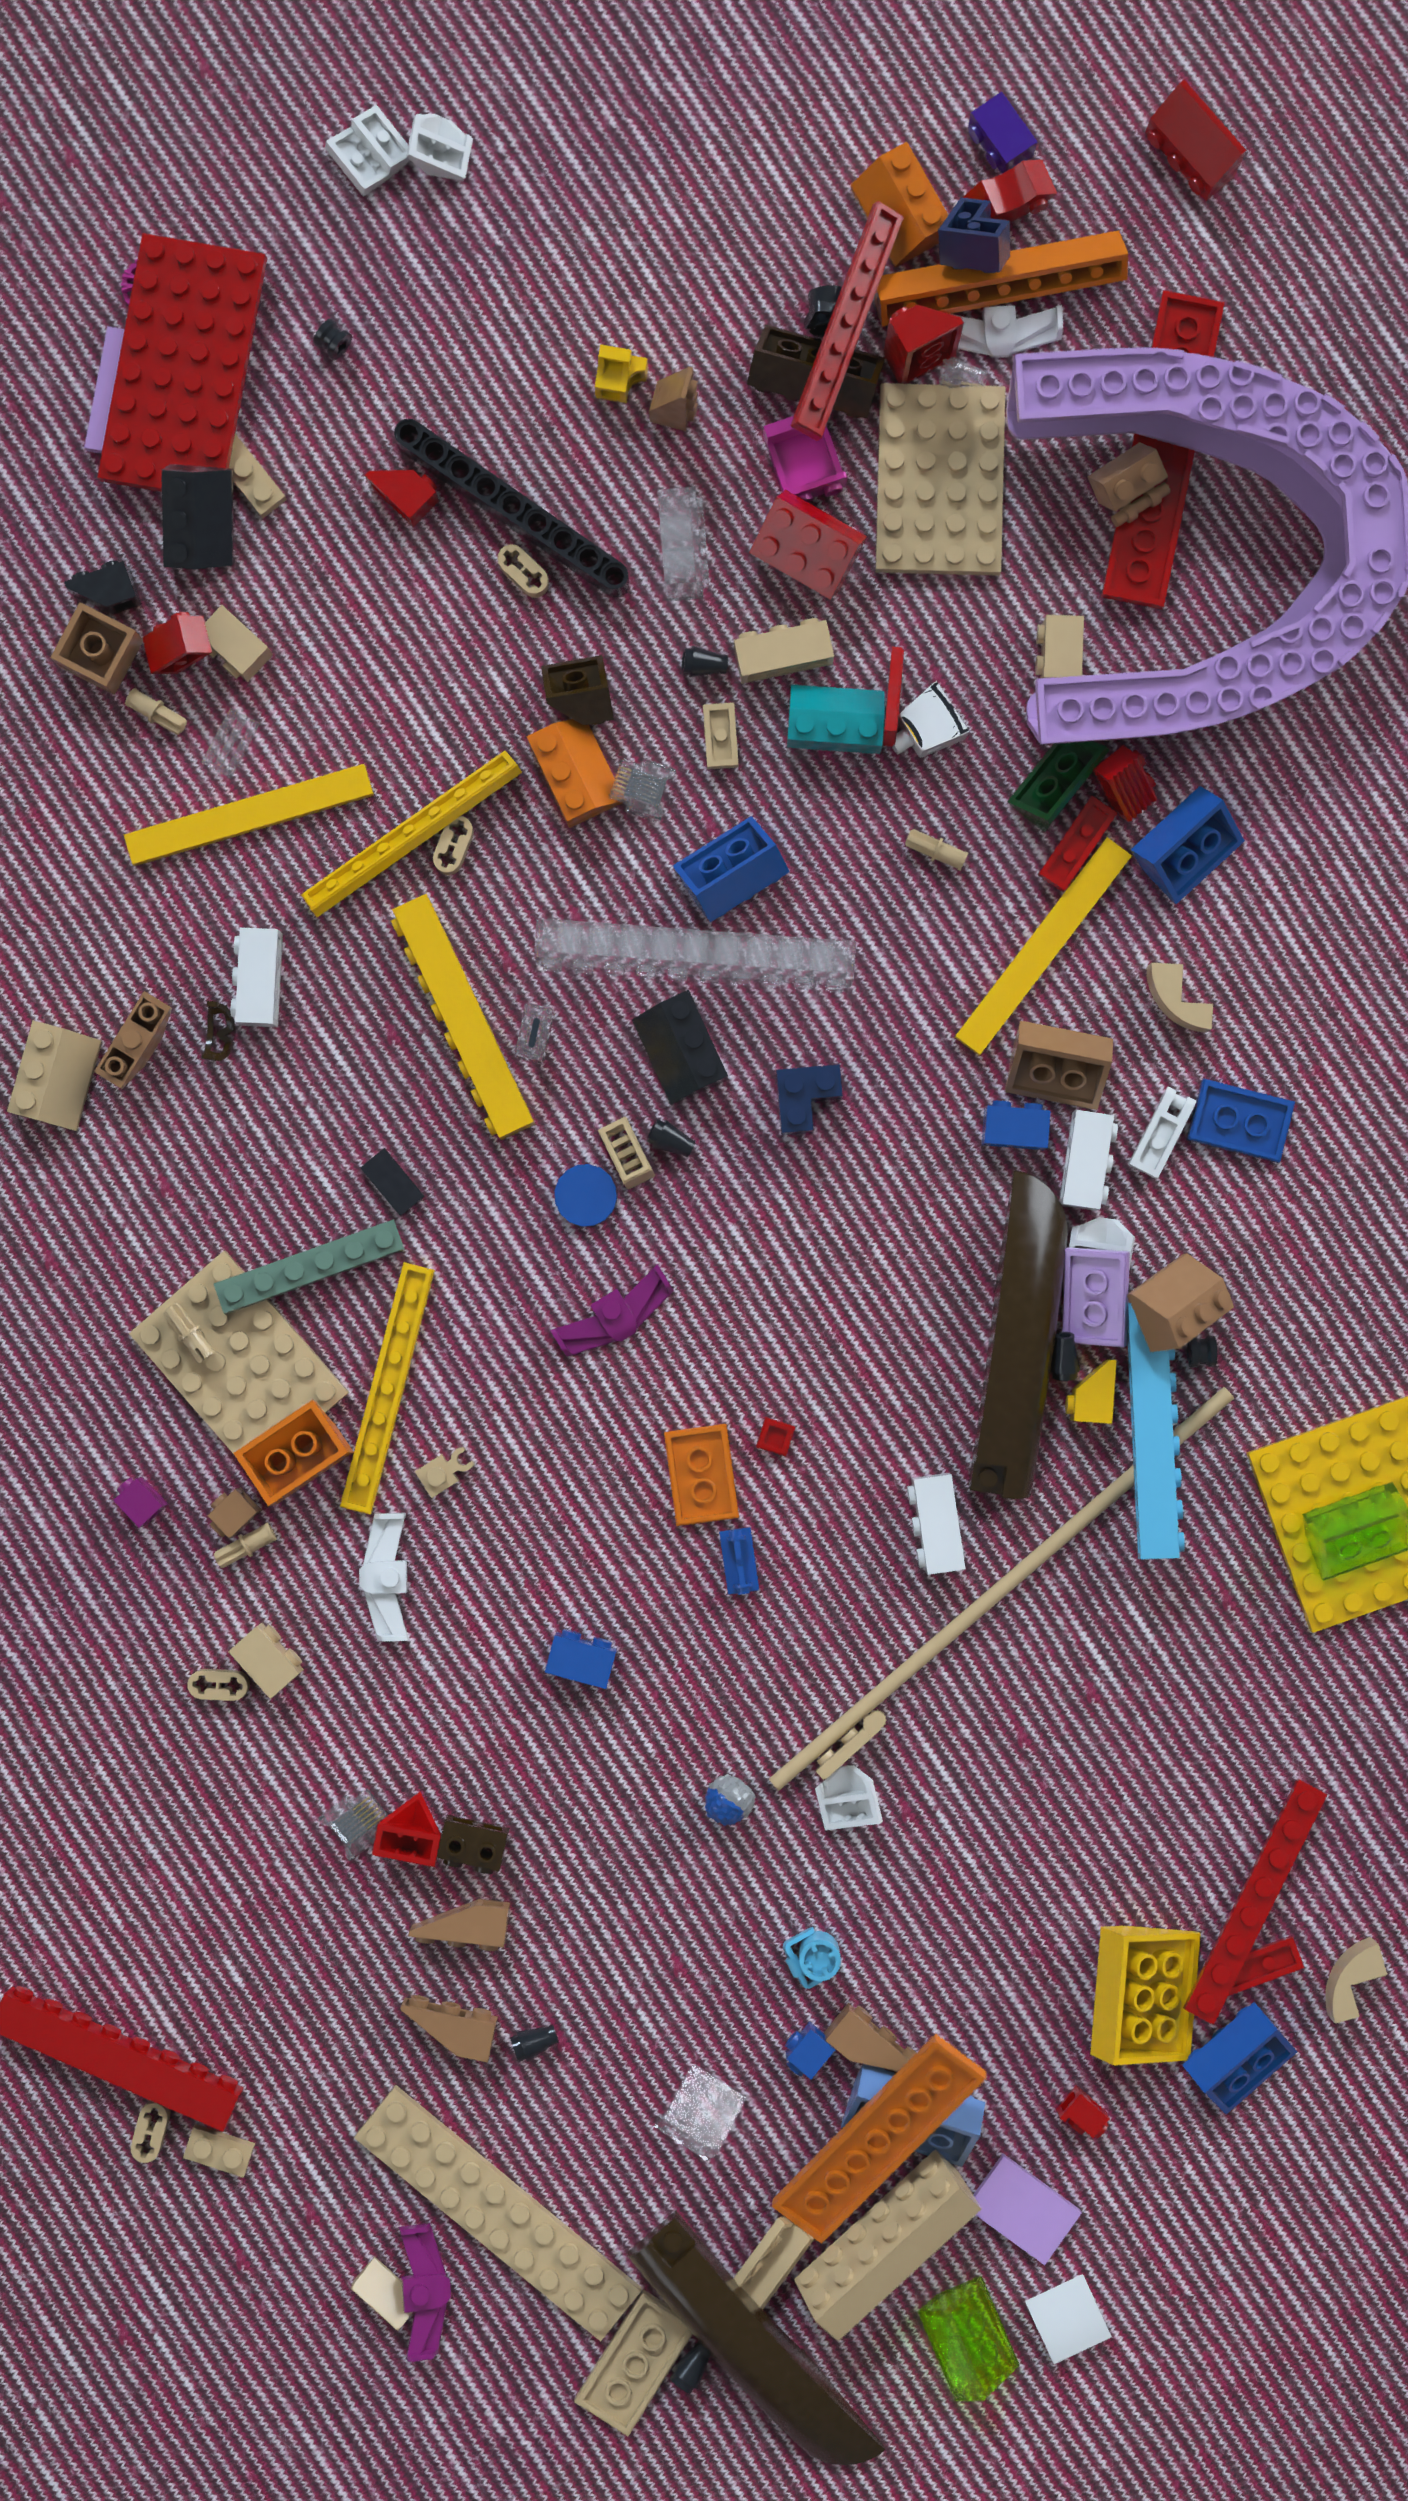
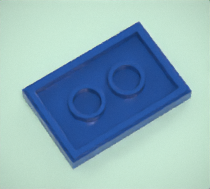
M1203 1078L1187 1140L1280 1163L1295 1102Z

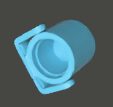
M810 1927L783 1943V1950L787 1956L785 1961L793 1977L798 1978L801 1986L806 1989L831 1979L840 1968L841 1957L838 1942L827 1932L815 1931L813 1927ZM801 1941L798 1959L797 1955H794L791 1946Z

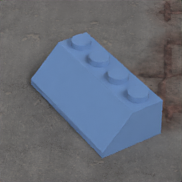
M863 2064L855 2079L841 2128L896 2073L881 2067ZM970 2095L914 2152L929 2156L936 2149L951 2164L962 2167L980 2137L985 2102L977 2100Z

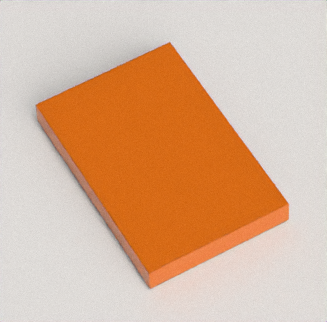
M726 1423L664 1432L676 1526L739 1518Z

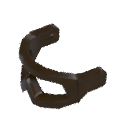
M207 1001V1037L201 1059L222 1061L229 1056L233 1048L234 1042L227 1035L235 1031V1022L227 1005ZM222 1013L225 1015L227 1026L218 1031L216 1035L225 1045L221 1053L211 1051L214 1034V1015Z

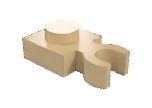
M465 1447L456 1449L449 1461L441 1454L415 1471L431 1498L459 1481L455 1472L467 1471L474 1466V1461L469 1462L467 1465H462L458 1461V1456L466 1450Z

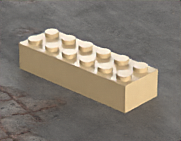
M936 2149L794 2279L815 2322L837 2341L845 2336L982 2210L958 2170Z

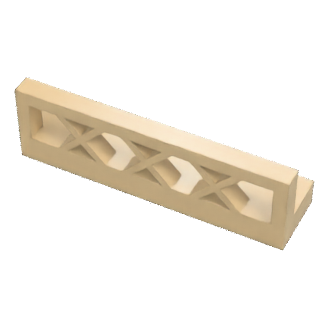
M778 2217L736 2274L734 2280L763 2310L814 2238L786 2217Z

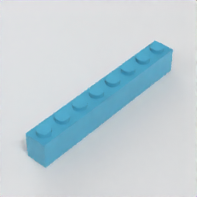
M1128 1303L1127 1347L1138 1559L1180 1558L1179 1552L1185 1551L1184 1533L1178 1532V1519H1183L1182 1500H1177L1176 1487H1181V1469L1175 1468L1174 1457L1175 1455H1180L1179 1436H1173V1424L1178 1423L1177 1404L1172 1405L1171 1392H1176L1177 1383L1176 1373H1170V1360H1175V1349L1150 1352L1132 1305Z

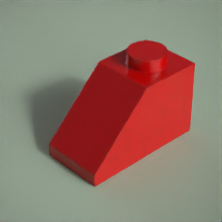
M414 470L368 471L365 474L368 485L413 528L439 502L435 491L437 486L425 474L420 477Z

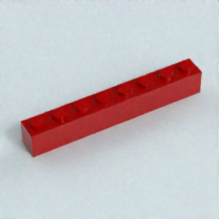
M12 1986L4 1993L0 2002V2035L223 2132L227 2127L244 2087L238 2085V2081L227 2075H221L220 2077L208 2072L209 2069L206 2066L196 2062L189 2064L179 2059L180 2056L170 2050L159 2051L152 2048L147 2040L140 2037H133V2039L121 2034V2030L113 2025L104 2024L102 2026L92 2021L91 2016L83 2012L72 2013L63 2009V2005L58 2001L52 1999L42 2000L33 1996L34 1992L26 1987L17 1986L15 1988Z

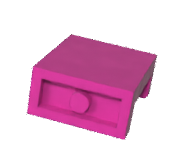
M794 416L763 426V438L782 492L787 490L810 503L814 497L825 494L826 497L840 493L843 487H846L847 475L845 471H842L827 425L822 438L818 441L790 426Z

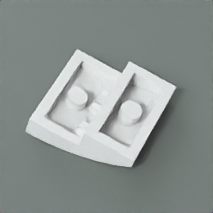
M377 105L353 118L351 127L330 138L325 144L327 152L362 196L382 185L410 161L406 157L408 144Z
M1083 2274L1025 2301L1053 2364L1112 2337Z

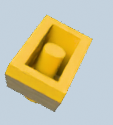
M1117 1360L1103 1361L1072 1388V1395H1067L1065 1412L1070 1414V1420L1112 1424Z

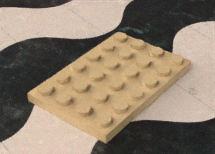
M880 384L875 572L1000 576L1002 560L1005 386Z
M224 1250L134 1328L129 1335L229 1450L234 1453L314 1399L323 1411L327 1413L350 1392L269 1299L226 1315L223 1313L213 1284L245 1273L229 1253ZM175 1303L181 1305L195 1326H200L198 1330L215 1351L199 1364L184 1342L178 1341L179 1335L164 1316L163 1312Z

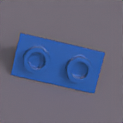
M751 1527L719 1531L728 1595L736 1593L738 1595L748 1594L750 1591L759 1590Z

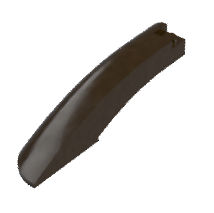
M1013 1170L994 1290L995 1295L981 1404L968 1481L969 1489L972 1491L1001 1494L1002 1498L1024 1499L1031 1496L1055 1342L1068 1235L1065 1212L1054 1192L1038 1178L1017 1170Z
M676 2210L627 2252V2257L718 2364L805 2452L816 2459L830 2464L854 2465L871 2460L886 2450L885 2446L803 2348H800L787 2336L747 2292L738 2286L730 2273L716 2259Z

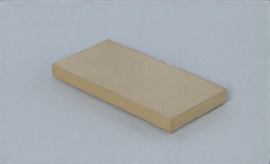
M643 2289L575 2396L574 2402L628 2437L689 2341L692 2333L667 2304Z

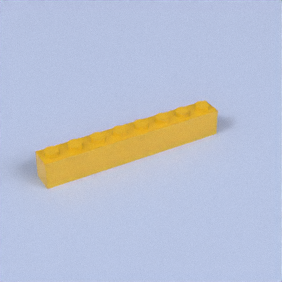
M424 894L392 909L396 918L392 919L391 923L398 937L404 935L409 945L404 948L411 965L418 964L422 975L417 977L424 993L431 992L436 1002L431 1005L438 1022L444 1020L449 1032L444 1033V1036L451 1050L458 1049L462 1058L461 1061L457 1062L464 1078L471 1077L475 1089L471 1090L472 1096L478 1108L484 1105L489 1115L484 1121L492 1136L497 1134L503 1140L535 1125L427 894Z

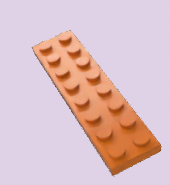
M935 2033L773 2198L772 2207L822 2244L986 2080V2071Z

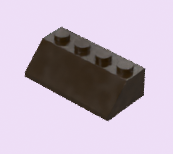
M765 324L754 349L747 385L754 387L762 393L774 392L784 395L788 400L800 401L822 340ZM854 350L835 401L834 410L844 412L852 418H868L885 357Z

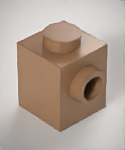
M240 1487L228 1496L225 1492L221 1494L210 1505L214 1510L208 1517L212 1520L210 1526L221 1537L226 1535L230 1539L236 1536L262 1509Z

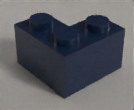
M961 197L938 229L940 265L952 266L954 269L968 268L981 270L984 273H1000L1010 258V222L1007 220L991 219V201Z
M840 1064L776 1070L781 1136L812 1133L814 1129L811 1102L842 1098Z

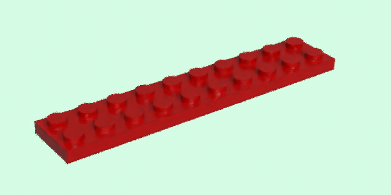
M1163 290L1151 348L1184 350V353L1214 357L1225 302ZM1134 433L1131 448L1140 442L1156 449L1168 475L1166 479L1154 487L1165 482L1171 492L1163 497L1162 502L1154 508L1149 506L1140 512L1138 518L1131 523L1125 522L1119 527L1115 526L1101 598L1162 610L1165 604L1195 450ZM1143 494L1132 500L1131 503L1137 500L1138 498L1142 497Z

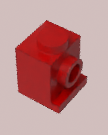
M1077 2085L1056 2108L1060 2119L1066 2122L1070 2118L1067 2122L1081 2135L1086 2132L1093 2139L1094 2137L1099 2138L1108 2128L1110 2118L1106 2110Z

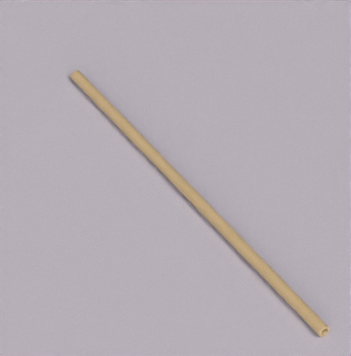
M1223 1387L1173 1430V1436H1179L1180 1445L1234 1399L1233 1395ZM1133 1465L773 1774L769 1780L774 1787L780 1791L1134 1486Z

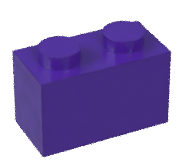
M1002 91L970 114L968 123L969 135L976 144L980 143L986 151V158L993 169L998 168L1001 174H1003L1021 161L1028 160L1034 156L1038 142Z

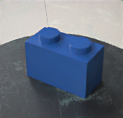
M995 1100L992 1102V1106L987 1105L984 1108L981 1145L1032 1150H1046L1048 1148L1051 1110H1043L1042 1104L1024 1103V1108L1011 1107L1012 1102Z
M563 1629L562 1633L556 1632L545 1673L606 1689L617 1648L611 1647L612 1642L594 1637L593 1642L580 1639L581 1633L568 1629Z

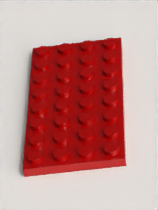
M142 233L97 475L100 482L162 492L161 470L169 464L229 468L267 264V257L264 253Z

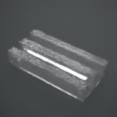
M230 707L201 763L231 779L260 725L259 722L248 718L246 715ZM237 719L238 721L235 724L222 751L220 752L216 762L213 763L212 761L216 756L221 744L223 743L229 729L231 728L234 720ZM244 724L249 727L225 769L222 765Z

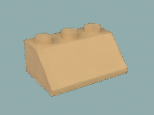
M33 1020L7 1112L77 1131L102 1040Z

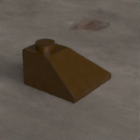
M602 655L541 666L545 696L549 706L582 725H599L606 721L614 720Z

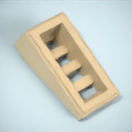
M626 1116L598 1130L627 1189H631L655 1176ZM626 1130L627 1135L613 1142L610 1141V1137ZM629 1142L632 1143V1146L616 1153L615 1149ZM637 1153V1158L622 1165V1160ZM643 1165L642 1168L627 1175V1172Z

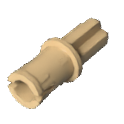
M133 688L126 698V706L147 717L149 723L156 722L176 735L184 731L187 720L165 707L163 701H155L136 688Z
M915 829L909 832L905 842L907 847L931 857L932 862L936 859L957 868V870L962 869L968 852L943 842V838L938 840Z
M179 1303L171 1305L163 1312L168 1322L179 1335L178 1341L184 1342L198 1364L215 1352L198 1330L200 1326L194 1325Z
M267 1522L244 1536L242 1534L238 1535V1540L217 1550L214 1553V1558L217 1564L224 1568L246 1555L252 1557L253 1552L276 1541L277 1537Z

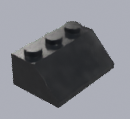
M169 464L161 470L163 567L204 569L232 566L233 469Z
M689 990L658 1003L632 1019L670 1105L728 1080V1074Z

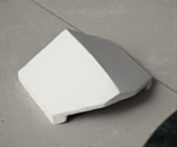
M434 113L416 114L413 119L406 157L427 175L463 181L466 177L473 138L469 134L465 135L453 122Z
M1098 1217L1084 1224L1072 1227L1069 1248L1130 1251V1271L1135 1236L1118 1220Z
M855 1765L839 1767L815 1788L825 1831L880 1824L883 1822L873 1780Z

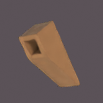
M687 367L657 381L649 410L650 422L686 431L688 422L695 421L698 403H696L698 381L694 380L692 367Z
M486 1899L474 1900L413 1924L409 1930L408 1937H416V1941L419 1943L431 1944L435 1940L447 1941V1945L453 1947H465L466 1943L479 1945V1949L496 1951L498 1947L504 1948L506 1942L510 1902Z
M420 1995L404 1998L400 2010L454 2055L488 2063L498 2016L491 2015V2011L483 2008H474L473 2011L460 2009L461 2006L454 2002L445 2001L442 2002V2005L430 2003L429 1998Z
M847 2003L825 2030L824 2035L825 2041L848 2060L899 2071L917 2053L909 2046L903 2049L895 2042L897 2037L885 2026L879 2029L871 2022L873 2017L859 2005L854 2008L851 2004Z

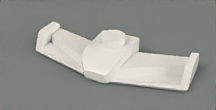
M1015 305L984 307L983 320L959 316L964 321L958 349L990 355L992 358L1009 357L1014 353L1062 340V305L1016 319Z
M406 1513L374 1514L363 1566L359 1569V1584L364 1590L375 1634L379 1641L409 1640L396 1593L408 1592L407 1560L395 1561Z

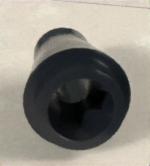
M693 645L691 648L683 649L682 674H689V677L727 673L728 655L718 654Z
M656 1119L646 1139V1142L652 1144V1148L680 1154L685 1157L690 1155L695 1145V1140L689 1138L666 1119L664 1121Z
M1071 1332L1056 1333L1050 1370L1052 1377L1059 1381L1075 1380L1081 1367L1074 1334Z
M553 2024L547 2027L516 2031L517 2035L510 2037L518 2062L525 2059L528 2062L552 2045L559 2043Z
M699 2341L672 2368L673 2374L670 2377V2380L688 2394H691L694 2388L698 2389L711 2357L710 2353Z

